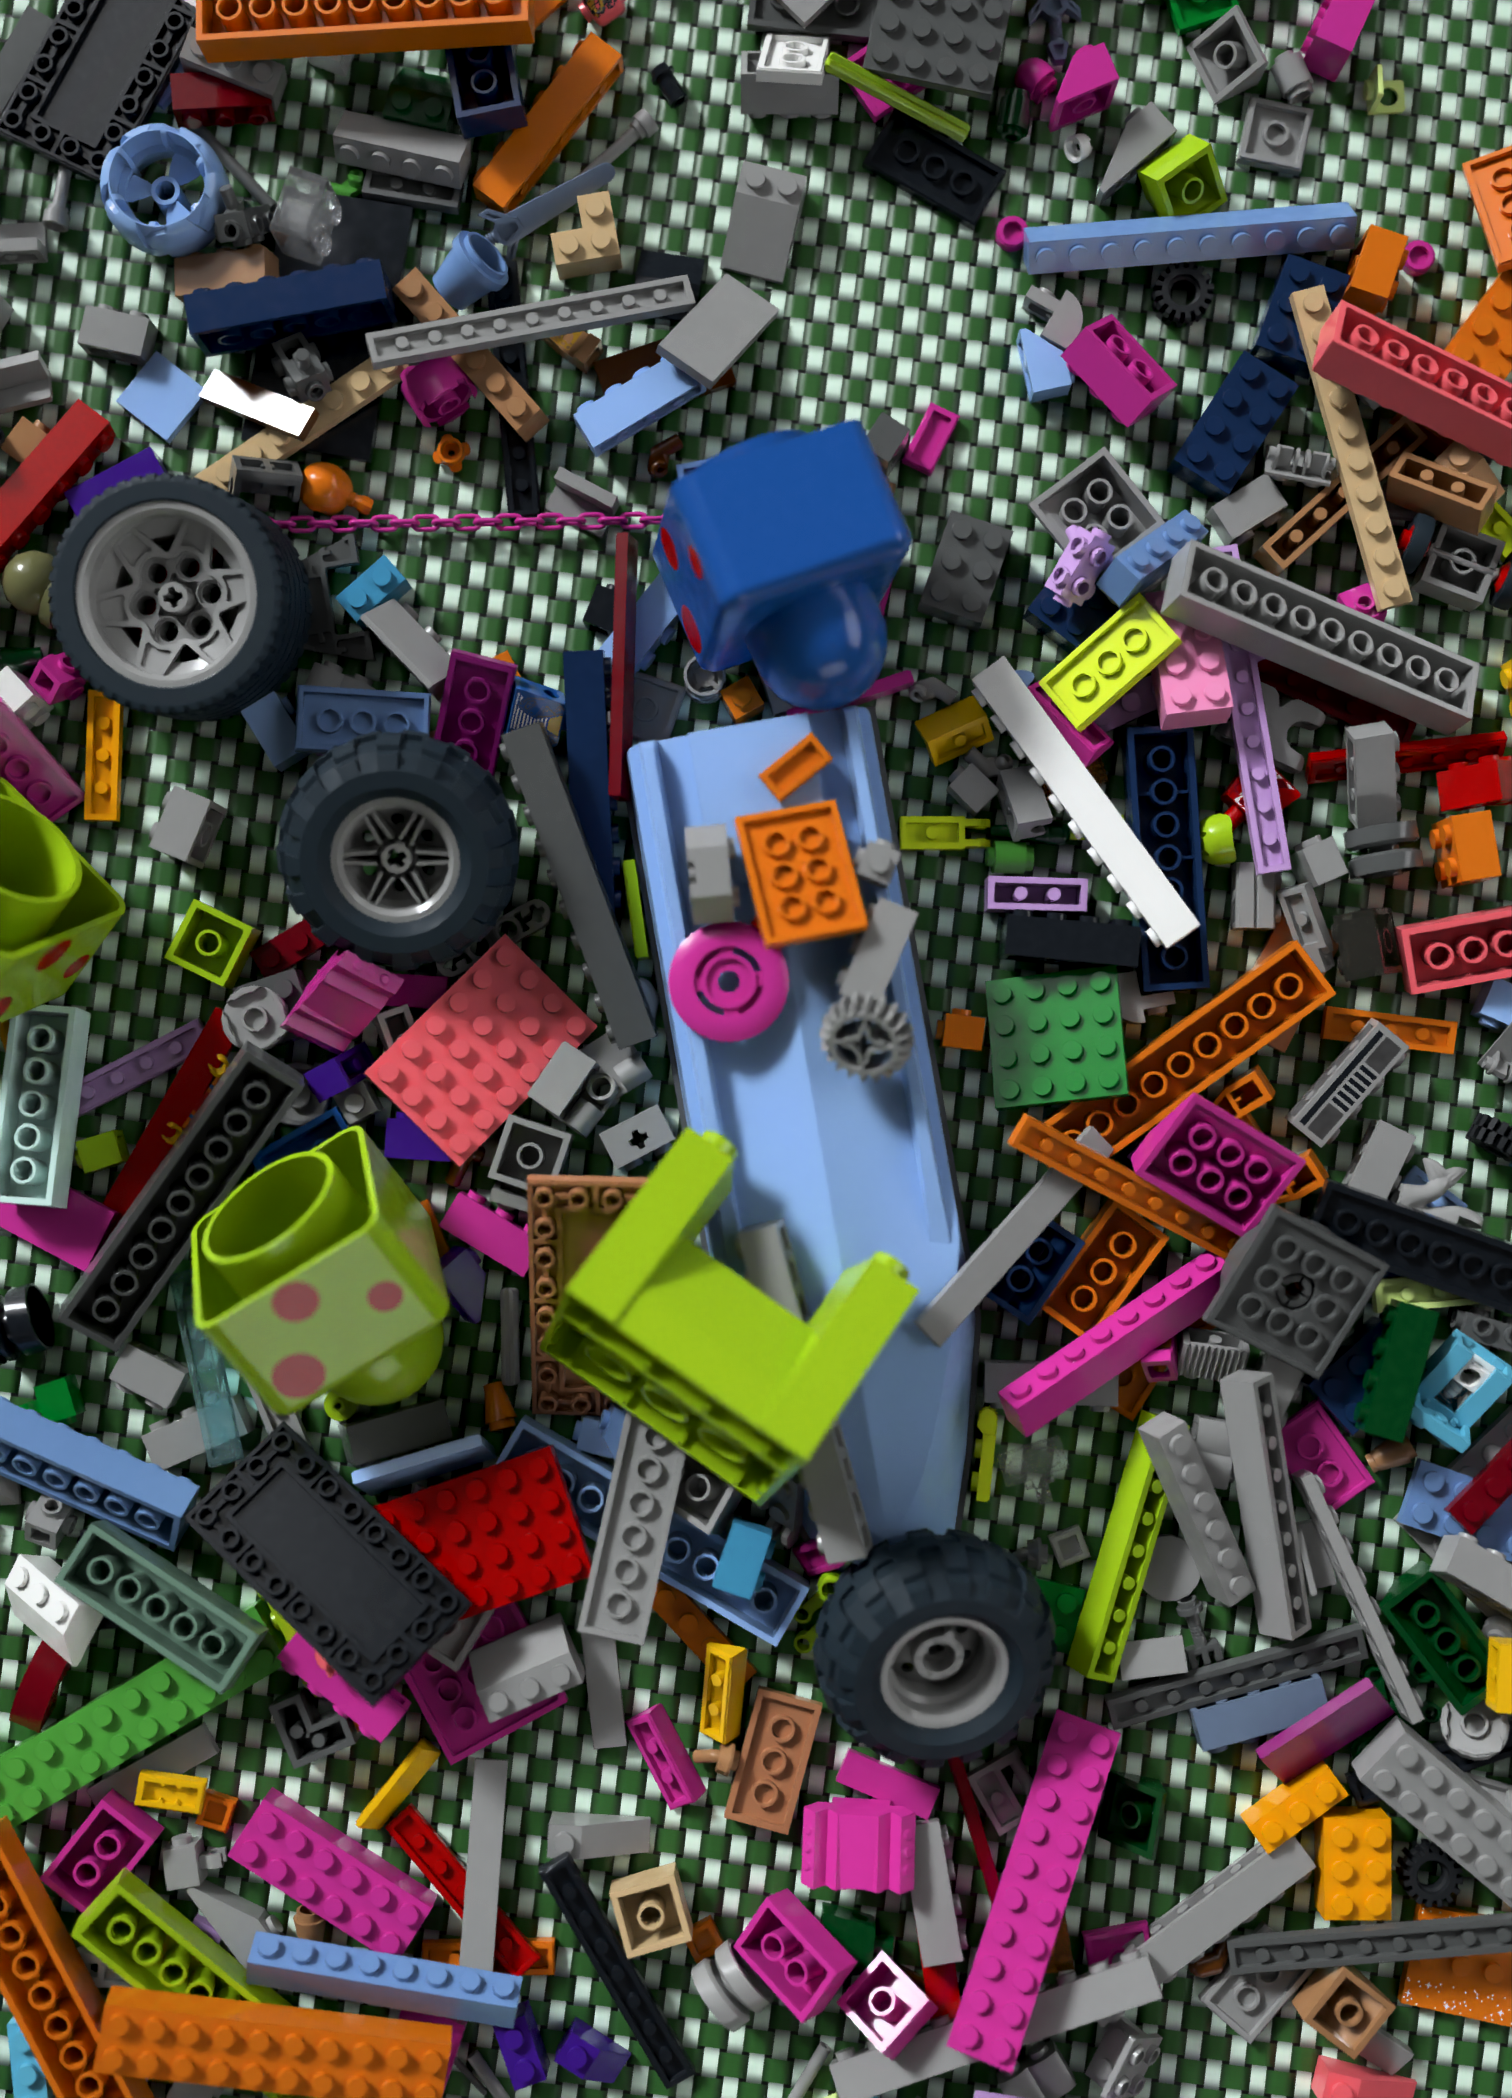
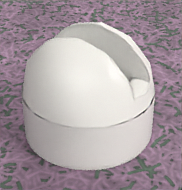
M1078 133L1065 140L1064 152L1069 161L1078 163L1090 156L1093 146L1090 144L1091 139L1089 136Z

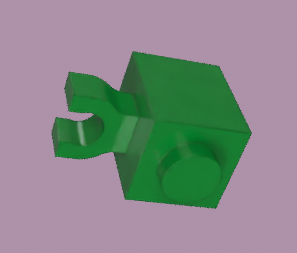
M75 1373L33 1387L37 1399L19 1405V1407L26 1410L32 1409L38 1413L41 1412L42 1417L53 1422L66 1425L77 1422L76 1415L86 1411Z

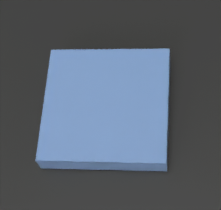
M156 351L116 402L170 444L204 402L199 397L203 387Z

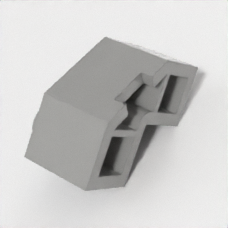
M726 824L684 827L693 925L735 921L734 907H740L739 886H732L729 858H736L734 837L727 838Z

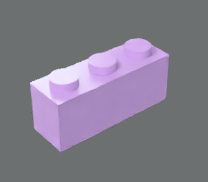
M988 876L984 880V912L1013 913L1014 909L1034 911L1033 914L1062 913L1066 915H1083L1087 912L1088 879Z

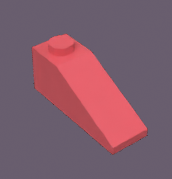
M1318 2055L1311 2088L1317 2098H1413L1417 2082L1415 2079L1396 2074L1391 2076L1381 2070Z

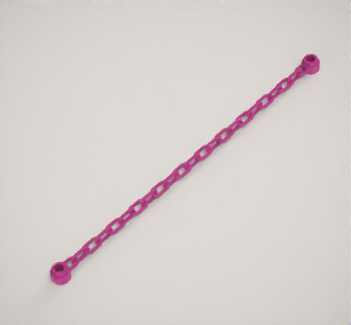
M584 512L578 517H564L561 513H540L537 517L523 518L518 513H501L496 515L495 518H481L478 514L473 513L457 514L454 518H439L435 514H417L412 519H398L395 515L391 514L374 515L371 519H356L352 515H334L329 520H315L314 517L308 515L291 516L288 520H274L272 517L270 518L281 529H288L292 533H312L316 528H329L335 533H351L357 528H371L374 532H394L398 528L412 527L417 532H434L440 527H454L457 531H477L481 527L493 526L500 531H517L523 526H537L538 529L544 531L561 530L564 526H578L582 530H601L606 525H620L623 529L638 530L644 529L647 525H660L662 515L647 516L644 512H624L620 516L606 517L601 512ZM584 517H600L597 520L600 525H584L586 524ZM625 517H641L639 519L641 524L626 525L628 519ZM474 518L473 524L475 526H460L462 521L459 519ZM501 518H517L514 520L517 526H501L503 525ZM542 518H557L556 523L558 525L543 526L545 520ZM391 519L390 525L393 527H378L379 522L376 520ZM418 519H433L431 524L434 527H418L420 526ZM309 520L307 526L310 528H295L296 523L294 521ZM335 520H350L348 522L350 528H335L338 526Z

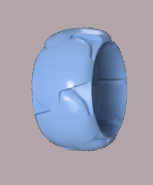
M164 123L142 125L124 134L120 140V146L111 149L105 157L100 175L101 200L105 206L108 218L120 235L142 252L158 257L169 254L177 258L199 252L216 238L213 229L215 223L213 215L224 213L226 210L219 188L229 184V180L222 163L211 146L203 138L184 127L176 129ZM172 158L169 176H161L152 184L141 178L140 172L148 165L158 160ZM202 175L205 185L198 204L193 203L191 205L180 186ZM152 196L166 218V225H160L156 221H150L148 225L142 223L135 217L129 202Z

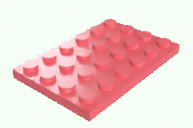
M504 934L363 1074L451 1161L460 1167L507 1120L508 1115L512 1114L529 1097V1090L562 1042L566 1041L577 1049L598 1026Z

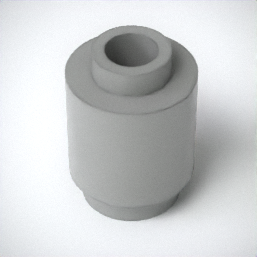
M1288 50L1278 55L1274 60L1275 64L1271 67V72L1283 99H1287L1291 105L1305 100L1314 90L1312 88L1313 79L1301 52L1293 53L1292 50Z

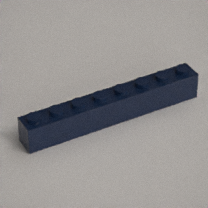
M604 650L563 651L569 793L616 916L617 909H622V890H616L615 877L621 876L620 857H614V844H619L620 841L619 824H613L612 811H618V801L608 795L610 755L608 711H611V691H607L606 678L612 677L611 657H605Z

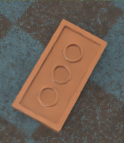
M761 1685L758 1686L740 1752L739 1763L727 1800L724 1818L788 1835L823 1707L822 1702Z

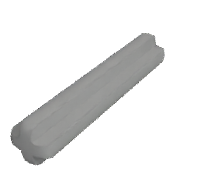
M503 1288L500 1291L501 1377L503 1385L514 1386L520 1382L519 1290L517 1288Z

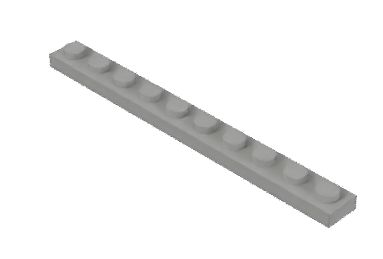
M686 274L365 333L373 370L688 312L695 307L696 301L688 275Z

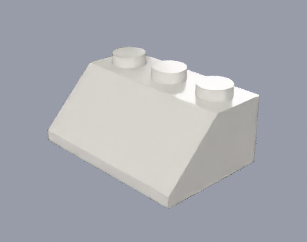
M19 1554L5 1582L14 1615L70 1665L78 1667L103 1614L54 1582L62 1567L49 1556Z

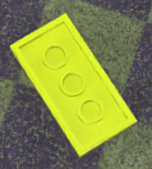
M1139 592L1042 678L1038 684L1081 733L1180 646L1183 641Z

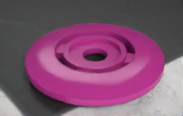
M731 921L706 925L689 935L682 942L672 959L668 978L672 1004L682 1021L689 1028L708 1039L721 1042H736L750 1039L766 1030L777 1019L786 1003L789 990V973L785 958L781 950H776L775 948L765 950L763 940L758 935L759 930L749 924ZM734 949H741L751 955L759 964L761 971L755 972L752 965L745 958L734 954ZM725 971H732L739 977V986L732 992H725L718 985V978ZM703 991L706 998L713 1005L724 1008V1015L714 1013L706 1008L699 1000L697 993Z

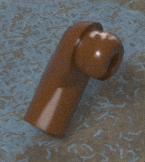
M677 434L670 436L650 449L647 469L652 477H664L668 472L669 457L684 448Z
M1226 1940L1222 1943H1216L1213 1951L1204 1954L1199 1961L1192 1964L1188 1963L1189 1971L1199 1978L1222 1973L1229 1957Z

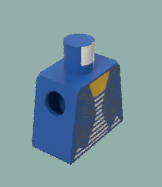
M516 676L504 734L540 721L544 723L552 747H556L561 730L567 731L564 693Z

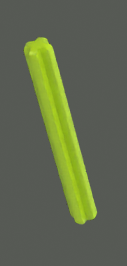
M831 52L827 57L824 70L827 73L958 142H963L967 138L970 131V125L967 122L835 52Z

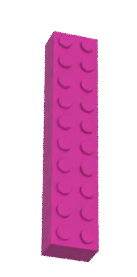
M1060 1709L1056 1710L946 2046L1012 2074L1121 1733Z

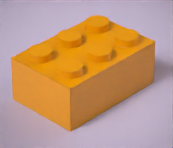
M1333 1806L1314 1820V1863L1317 1866L1314 1868L1316 1909L1324 1920L1392 1921L1391 1818L1380 1806H1364L1361 1808H1357V1806Z

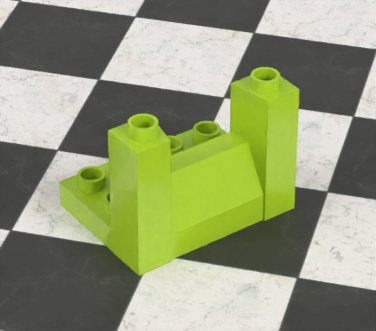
M687 1126L567 1286L539 1348L761 1507L808 1461L920 1290L907 1282L909 1271L899 1260L887 1253L875 1252L870 1259L844 1270L809 1323L803 1322L694 1244L696 1238L731 1192L733 1164L738 1156V1152L734 1145L724 1136L710 1130H706L700 1135Z

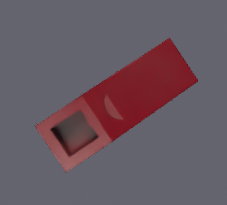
M205 72L170 73L172 108L178 128L198 129L202 125L231 127L234 124L249 123L264 125L267 122H276L272 100Z

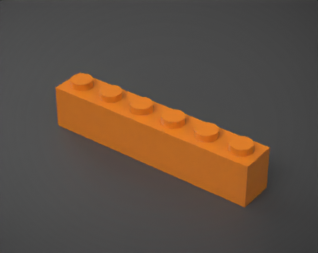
M593 32L585 40L581 39L575 45L572 57L566 65H560L557 68L549 87L545 91L541 90L536 95L532 108L526 115L528 126L513 129V133L506 142L501 141L497 145L489 164L486 167L482 166L475 174L472 185L476 198L490 209L505 214L517 208L624 71L622 54Z

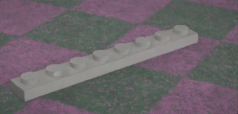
M1305 1469L1292 1473L1291 1476L1354 1615L1362 1628L1364 1637L1400 1716L1412 1725L1424 1720L1420 1707L1423 1706L1422 1700L1413 1687L1410 1688L1406 1677L1409 1676L1408 1669L1400 1657H1396L1392 1646L1395 1645L1393 1636L1387 1627L1382 1626L1378 1618L1381 1615V1610L1376 1600L1372 1596H1368L1364 1587L1367 1584V1579L1358 1565L1355 1566L1350 1556L1353 1554V1548L1345 1535L1341 1536L1336 1525L1340 1523L1339 1517L1331 1505H1327L1323 1493L1326 1490L1322 1480L1317 1474L1314 1475Z

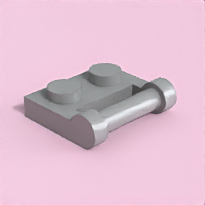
M1017 1745L1006 1748L998 1756L967 1773L971 1787L999 1836L1019 1825L1025 1805H1020L1001 1770L1010 1765L1027 1797L1033 1783L1032 1777L1021 1760L1022 1753Z

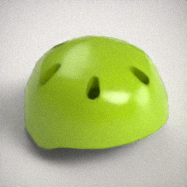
M1222 813L1205 817L1199 822L1202 859L1212 865L1235 862L1237 857L1233 842L1231 818Z

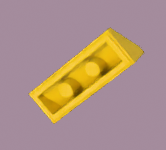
M709 1642L706 1647L699 1732L726 1745L740 1735L748 1650L741 1646Z
M421 1738L360 1813L356 1820V1826L364 1829H381L438 1759L441 1751L426 1738Z

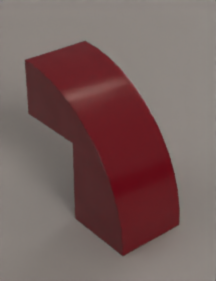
M43 1640L24 1674L9 1716V1721L40 1733L56 1707L59 1684L71 1667L63 1657Z

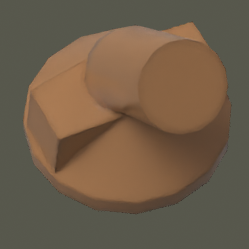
M729 1742L726 1745L721 1743L719 1750H694L692 1757L695 1763H716L715 1772L727 1777L730 1770L736 1771L740 1751L735 1750V1743Z

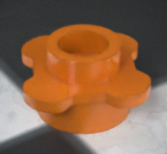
M446 434L442 436L437 451L433 453L432 457L436 464H444L449 467L450 471L459 472L462 469V462L465 456L470 454L471 449L468 443H461L451 434ZM454 451L455 454L453 456H450L449 452Z

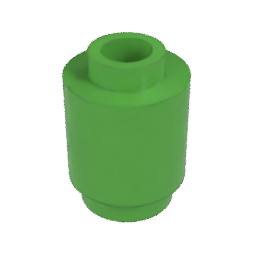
M994 840L991 847H986L985 866L990 867L992 873L1024 874L1025 871H1032L1034 866L1033 845H1026L1023 841Z

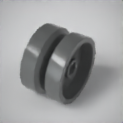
M1416 820L1384 823L1343 833L1345 850L1352 853H1368L1352 858L1348 862L1349 876L1352 880L1392 877L1424 867L1421 850L1417 848L1400 849L1399 847L1414 843L1420 838Z

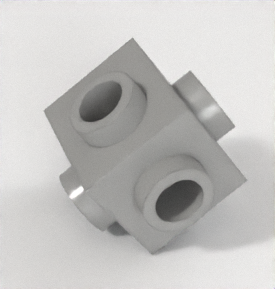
M42 1494L38 1501L33 1500L27 1509L24 1540L56 1551L65 1534L70 1535L76 1526L78 1517L74 1516L75 1508Z

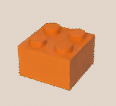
M1371 224L1352 252L1345 273L1350 275L1342 300L1374 316L1377 312L1383 313L1388 300L1392 301L1397 291L1399 281L1394 279L1398 270H1402L1407 261L1409 250H1406L1405 246L1409 236Z
M1491 810L1453 815L1431 825L1432 830L1429 832V842L1431 848L1435 849L1437 857L1434 872L1437 881H1441L1442 889L1481 883L1502 876Z

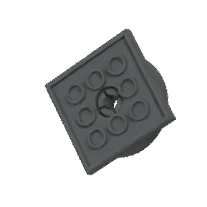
M1272 1202L1259 1225L1245 1233L1230 1250L1222 1267L1220 1288L1202 1318L1205 1322L1319 1380L1390 1266L1377 1257L1337 1237L1322 1224L1301 1218ZM1291 1282H1295L1291 1289L1285 1290L1286 1287L1283 1284L1288 1285Z

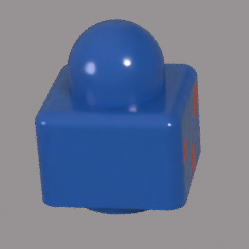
M853 419L811 433L802 430H782L748 439L720 452L693 472L676 480L668 492L652 556L697 662L703 669L718 672L753 660L761 679L780 699L802 709L825 711L843 707L860 698L874 684L883 668L887 654L888 637L886 623L879 604L911 547L912 536L862 422Z

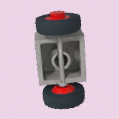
M1418 513L1412 519L1408 528L1402 531L1397 542L1405 573L1412 574L1417 568L1410 590L1472 612L1483 604L1492 581L1493 585L1490 591L1489 604L1501 610H1508L1512 606V552L1507 556L1501 567L1497 568L1506 542L1480 532L1476 536L1442 522L1435 526L1436 520L1433 517Z

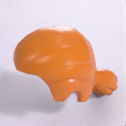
M323 461L314 462L302 471L303 482L301 484L300 499L310 510L331 516L341 512L346 506L354 507L361 514L369 515L374 500L369 496L358 495L353 492L352 480L337 465Z

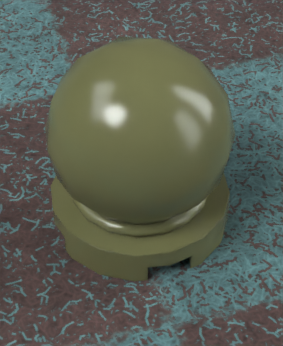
M37 550L16 554L10 558L1 576V585L6 600L19 612L30 616H39V622L43 626L57 631L53 627L52 618L54 617L53 613H50L49 603H51V597H49L51 582L49 577L54 567L51 566L53 556Z

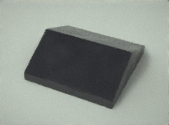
M641 250L635 275V284L687 274L697 304L700 298L705 259ZM690 311L656 317V319L680 322Z

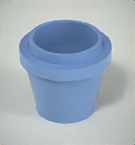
M461 231L453 239L450 252L434 274L433 283L438 293L447 303L458 310H465L488 293L501 290L508 283V267L501 253L487 238L477 232Z

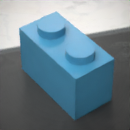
M383 555L337 595L335 599L364 631L367 627L360 619L364 613L393 598L398 601L412 587L390 560Z
M734 1516L713 1577L712 1587L751 1600L753 1591L760 1592L766 1574L760 1571L764 1558L771 1560L776 1545V1540L771 1539L772 1529Z

